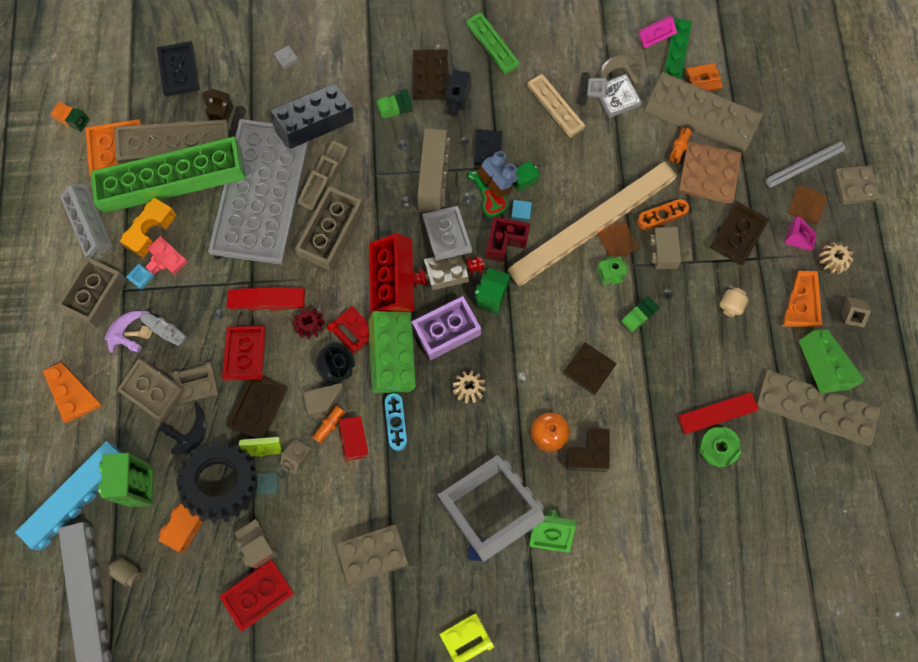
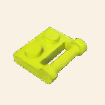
M476 613L440 634L454 662H466L486 649L491 650L494 648ZM481 635L483 642L461 655H457L456 649Z

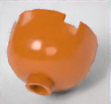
M547 412L534 420L530 430L531 439L540 450L556 452L567 444L570 436V427L566 419L560 414Z

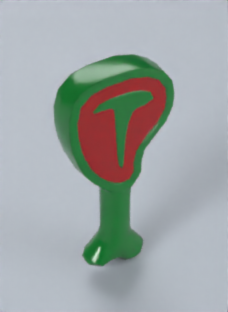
M479 169L475 172H468L467 178L476 183L484 199L482 206L484 215L488 218H493L504 214L509 206L505 196L497 198L490 188L486 187L477 174Z

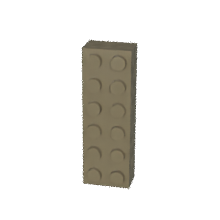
M662 72L645 109V112L682 128H689L698 135L743 154L749 146L763 115Z

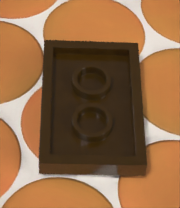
M448 49L413 50V100H446L449 86Z
M736 201L710 248L743 266L767 225L769 218Z
M264 377L260 380H248L226 426L255 439L265 438L288 388Z

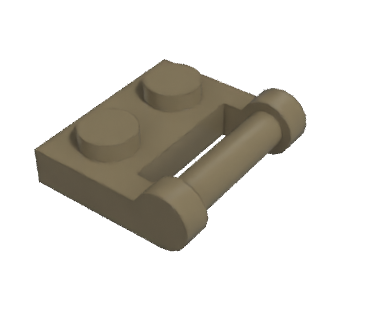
M211 361L206 362L203 366L172 372L175 383L185 389L179 398L181 406L219 396L214 367ZM206 372L208 374L206 378L183 384L182 379Z

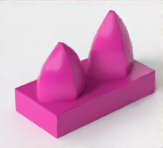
M670 15L639 30L638 33L642 46L647 48L676 34L677 31L673 17Z

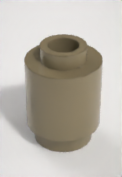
M123 558L114 560L109 567V576L124 586L133 587L142 575L139 572V568Z

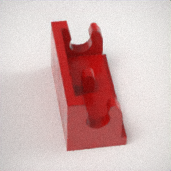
M361 416L340 419L338 428L345 462L365 458L369 453Z

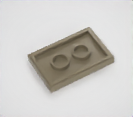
M138 358L117 391L159 422H164L185 389L143 359Z

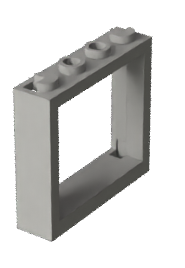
M499 455L438 494L442 504L483 562L546 520L542 512L544 507L539 500L535 501L532 498L534 495L529 487H523L521 484L523 481L517 473L513 474L511 472L512 467L506 459L503 461ZM502 471L531 510L482 543L453 502Z

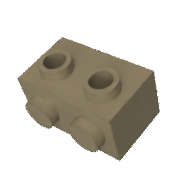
M678 227L655 228L649 236V244L653 246L651 262L654 263L655 269H677L681 264Z

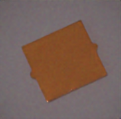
M798 186L788 214L795 217L800 216L803 220L817 225L828 196L817 193L814 189L810 190Z
M625 221L614 226L610 225L609 228L597 233L609 257H627L628 254L640 249Z

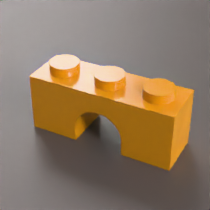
M153 197L145 205L143 212L134 219L132 226L123 233L120 242L126 249L144 259L149 252L147 248L153 244L151 239L146 236L147 231L153 226H160L166 230L177 215L171 207Z

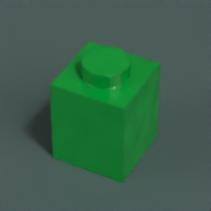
M531 161L516 167L518 179L513 184L518 192L538 183L540 172L536 165L533 166Z

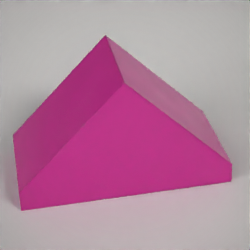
M798 216L788 226L784 243L806 250H813L817 233Z

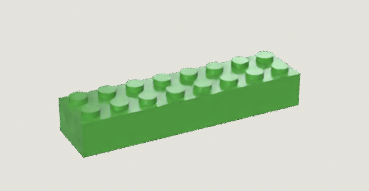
M235 136L91 171L94 205L103 213L150 202L153 197L162 200L246 179L242 149Z

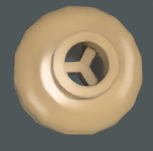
M735 287L726 290L720 302V307L724 310L723 313L730 317L743 314L749 301L746 292Z

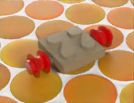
M462 255L435 261L434 257L424 259V264L427 272H424L421 268H419L418 273L413 271V285H415V288H417V284L425 286L427 280H429L432 290L466 283L469 282L467 269L471 275L476 270L482 273L481 269H484V263L482 258H478V255H476L474 260L468 257L466 263L463 262Z

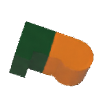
M58 102L50 113L55 120L79 132L83 131L90 120L83 110L72 108L61 102Z

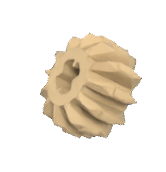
M831 242L819 254V257L822 258L819 264H825L824 270L829 268L831 274L835 271L840 274L850 268V264L854 260L851 258L853 252L847 250L849 246L843 247L842 242L838 244Z
M472 370L469 375L463 371V378L458 375L456 376L458 382H453V387L456 388L453 393L454 395L460 394L458 396L459 401L465 398V403L468 404L469 399H472L473 403H476V397L482 399L483 395L481 392H485L486 388L482 386L485 384V380H479L481 376L479 373L474 377ZM471 384L473 385V388H472V389L469 388L468 390H466V385H467V386H470Z

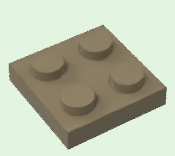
M872 165L835 169L834 176L841 205L875 202L880 199Z

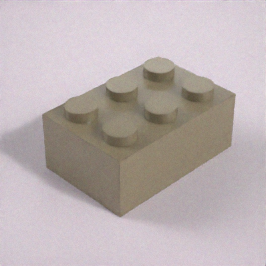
M86 257L56 306L64 313L98 328L127 279L120 272Z
M396 524L337 544L348 585H354L409 566Z

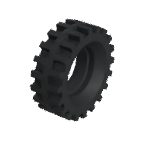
M212 441L213 446L206 447L204 443L200 445L201 450L196 452L193 449L190 451L191 456L188 459L184 457L182 460L183 466L178 468L177 471L178 479H176V484L182 504L185 509L189 510L190 515L193 517L195 515L199 516L200 521L203 522L206 519H211L212 523H217L218 519H224L225 523L233 515L236 518L239 517L240 511L243 509L247 511L250 501H254L255 491L257 490V473L254 461L249 459V454L246 451L244 453L241 452L240 446L235 445L233 448L230 447L229 442L225 441L224 445H218L217 441ZM217 464L229 466L237 476L235 487L231 492L219 497L207 496L201 492L198 486V479L205 468Z

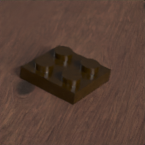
M584 342L563 374L595 396L617 363Z

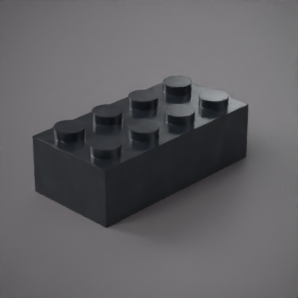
M336 84L270 110L273 127L289 149L354 122L353 106Z

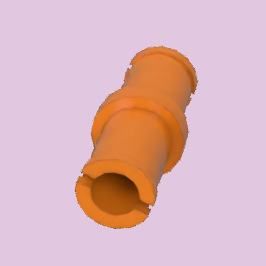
M685 127L681 128L677 140L673 143V150L669 156V160L673 163L675 159L676 163L680 162L683 152L688 147L687 142L692 134L689 128H686V131Z
M335 405L327 418H323L321 426L312 437L322 444L329 433L336 429L335 425L346 412Z

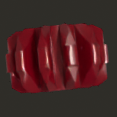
M308 306L305 312L299 309L300 315L294 314L296 320L292 322V325L295 327L294 332L299 333L300 338L307 336V339L310 340L313 334L318 338L317 331H324L321 327L325 325V321L322 320L323 314L318 313L316 308L311 311Z

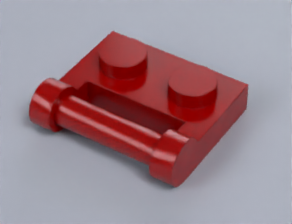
M353 306L327 326V330L330 333L333 332L350 349L353 355L369 343L368 322ZM342 324L358 340L356 344L341 331L339 327Z

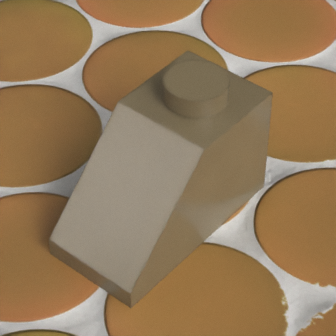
M340 383L303 392L307 412L311 419L320 420L325 418V415L330 414L345 392L343 384Z

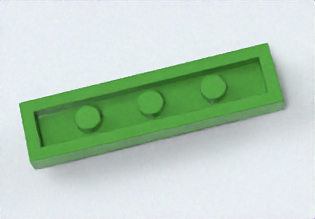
M481 12L466 20V25L504 75L519 68V61Z

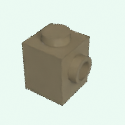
M847 297L841 311V316L845 324L865 327L871 310L865 300Z

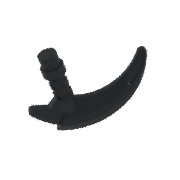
M198 403L194 404L196 409L195 424L186 436L179 434L171 426L166 424L161 426L160 430L166 436H171V438L178 441V447L171 451L172 454L185 452L189 454L191 450H195L202 442L206 432V417Z

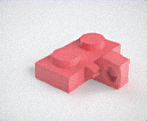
M161 236L147 248L153 256L146 268L153 275L160 269L164 270L166 268L175 275L188 263Z

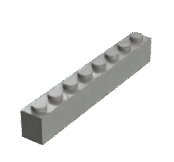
M85 522L58 528L76 662H112V654L108 650L107 645L109 633L105 629L104 624L106 612L102 608L101 603L103 591L99 587L98 582L100 570L96 567L95 561L97 550L93 546L92 540L94 538V529Z

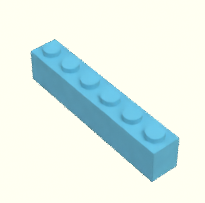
M106 441L15 533L31 549L39 551L45 549L51 543V539L56 534H59L58 528L67 526L66 524L71 519L81 513V508L86 503H90L96 498L98 485L102 478L99 465L103 459V454H119L122 452Z

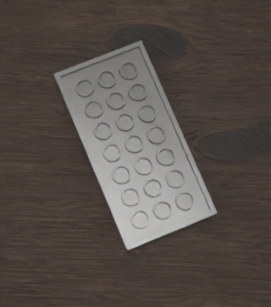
M240 119L235 138L242 149L246 179L224 184L208 253L210 255L283 265L310 141L289 149L273 127V123Z

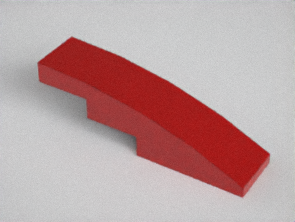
M246 288L228 290L226 308L229 310L249 309L251 311L263 309L278 311L304 308L306 290L304 288Z

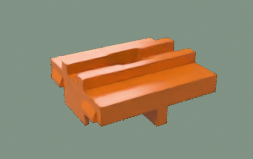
M715 63L686 68L687 83L709 92L722 90L723 88L721 76L718 74L719 70L716 68Z

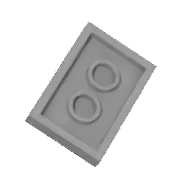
M458 206L422 214L435 261L472 252Z

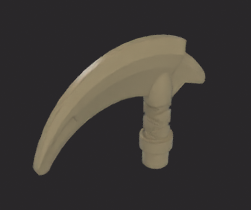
M628 55L614 56L608 59L602 66L600 78H606L610 72L623 68L629 76L631 83L637 86L640 81L638 76L632 71L631 66L639 65L640 62L629 58Z

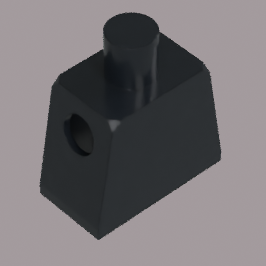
M457 69L452 70L446 94L447 114L457 116L459 109H465L471 89V73Z

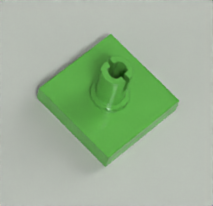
M551 510L547 516H544L546 520L532 529L529 547L570 553L576 529V520L559 518V512Z

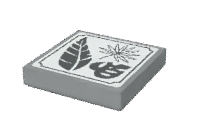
M627 74L607 81L606 97H598L609 118L639 107L642 104Z

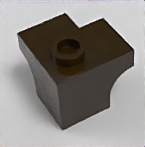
M212 88L210 92L205 91L203 99L208 106L205 112L209 120H227L228 123L234 108L229 94Z

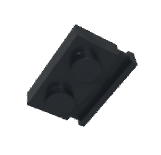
M476 129L474 165H482L486 158L492 157L494 153L501 151L502 131L494 132V130Z

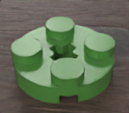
M712 428L703 435L699 450L709 464L722 468L731 465L739 458L741 454L740 440L737 434L729 428ZM716 443H724L723 448L725 451H718Z

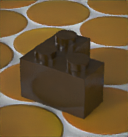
M589 428L587 431L586 448L569 447L567 450L566 471L607 472L610 469V429Z

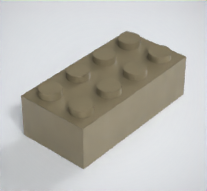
M424 129L418 187L419 212H433L441 210V207H445V190L447 189L449 167L448 157L450 156V137H447V130Z
M328 186L295 248L298 258L332 272L364 211L363 201Z

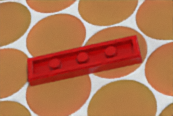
M752 392L679 415L678 419L684 434L687 435L757 412L759 409Z

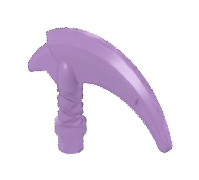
M132 311L117 318L105 335L109 351L113 353L116 345L124 344L131 351L140 352L142 346L124 337L123 333L130 323L141 317L142 313L150 312Z

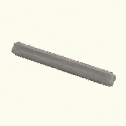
M839 141L773 174L765 182L768 187H773L843 152L845 145Z

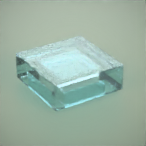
M278 473L257 474L258 495L279 494Z

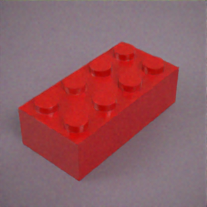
M395 233L369 243L370 315L373 311L413 312L412 239Z

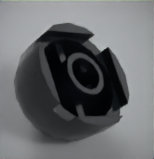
M339 342L328 344L322 348L315 360L318 374L324 380L332 383L348 379L353 374L351 373L352 368L355 367L354 356L350 349L339 345L341 344Z

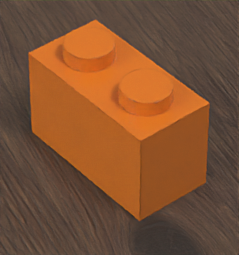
M180 504L179 507H175L172 511L169 523L161 529L158 541L180 553H185L203 521H200L197 515L194 517L190 515L189 510L185 509L183 504Z

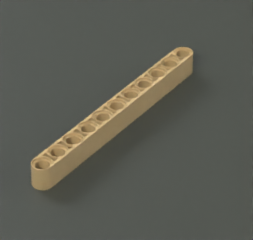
M666 162L661 163L516 262L507 270V273L510 274L518 287L524 285L676 179L677 174Z

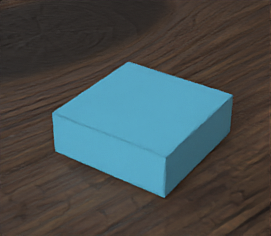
M514 200L511 219L529 222L532 202Z
M139 263L126 276L129 281L141 290L154 277L150 271Z

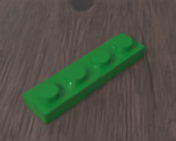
M675 18L674 24L677 33L670 38L664 73L681 80L692 21Z

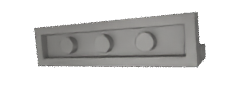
M70 184L60 198L85 258H91L97 250H109L113 245L96 205H94V200L88 186L84 184Z

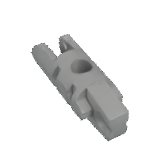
M142 313L140 320L150 327L152 332L178 346L184 344L187 336L175 325L162 317H157L150 313Z

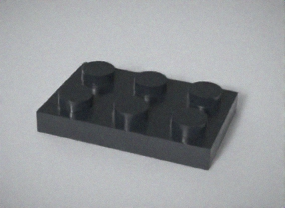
M192 41L157 47L162 88L165 97L199 91L200 84Z

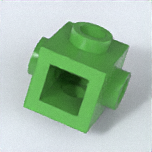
M610 256L605 258L604 261L599 262L597 272L602 285L610 283L616 285L623 282L628 272L626 262L622 261L621 256L616 258Z

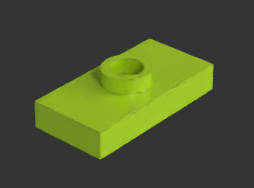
M280 437L239 440L241 452L244 453L246 451L249 456L262 457L265 455L282 454L283 452Z

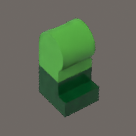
M408 89L401 90L400 94L383 97L377 101L381 117L389 118L413 111Z
M647 296L621 322L631 332H634L653 317L660 307Z

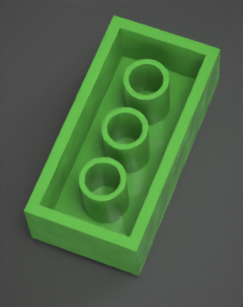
M373 311L368 318L372 393H410L416 387L411 312Z
M130 453L103 454V459L99 465L102 478L98 485V492L101 498L126 507L152 506L154 466Z

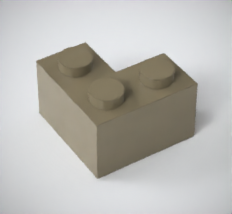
M255 519L235 532L237 537L235 542L243 553L241 558L246 566L250 565V567L259 569L270 560L280 556L260 521Z

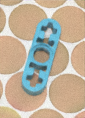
M392 393L385 399L388 438L391 448L395 451H401L407 445L403 401L400 395ZM395 398L399 402L396 404L397 412L389 414V412H393L392 405L389 403ZM399 417L402 420L399 427L391 426L390 421L392 418ZM403 430V432H399V437L404 442L397 446L396 443H393L396 440L395 432Z

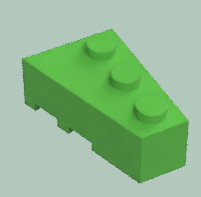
M813 330L799 340L820 393L849 391L865 381L829 330Z

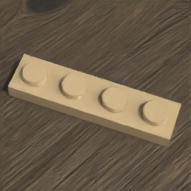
M543 74L528 82L527 87L570 138L584 129V123Z

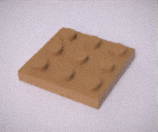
M688 141L678 193L732 204L735 197L742 152Z

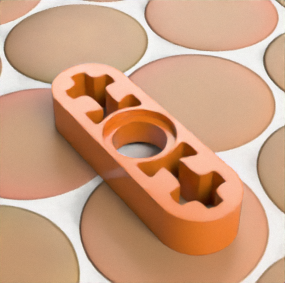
M678 199L644 211L639 215L637 224L639 228L649 230L683 218L689 210V205L685 200ZM677 206L683 207V211L676 210ZM665 211L668 217L662 219L659 217L658 212ZM644 218H645L646 220L651 219L648 224H647V222H643V219H644Z

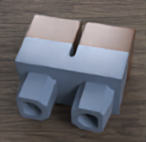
M503 151L496 152L492 157L486 158L477 172L485 184H489L488 187L497 198L510 194L513 189L511 187L512 183L518 179L516 176V166L511 163H505L506 155Z

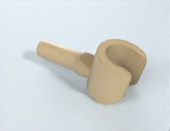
M142 326L140 332H124V336L149 339L152 331L149 327Z

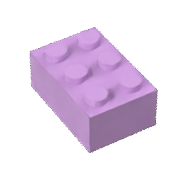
M464 296L412 321V328L430 361L481 335V327Z

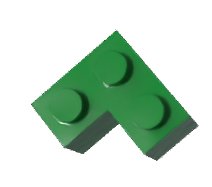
M488 268L487 274L483 273L481 282L477 285L474 301L477 302L478 309L499 314L510 280V274Z

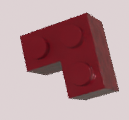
M493 217L486 259L504 263L507 246L526 249L531 223Z

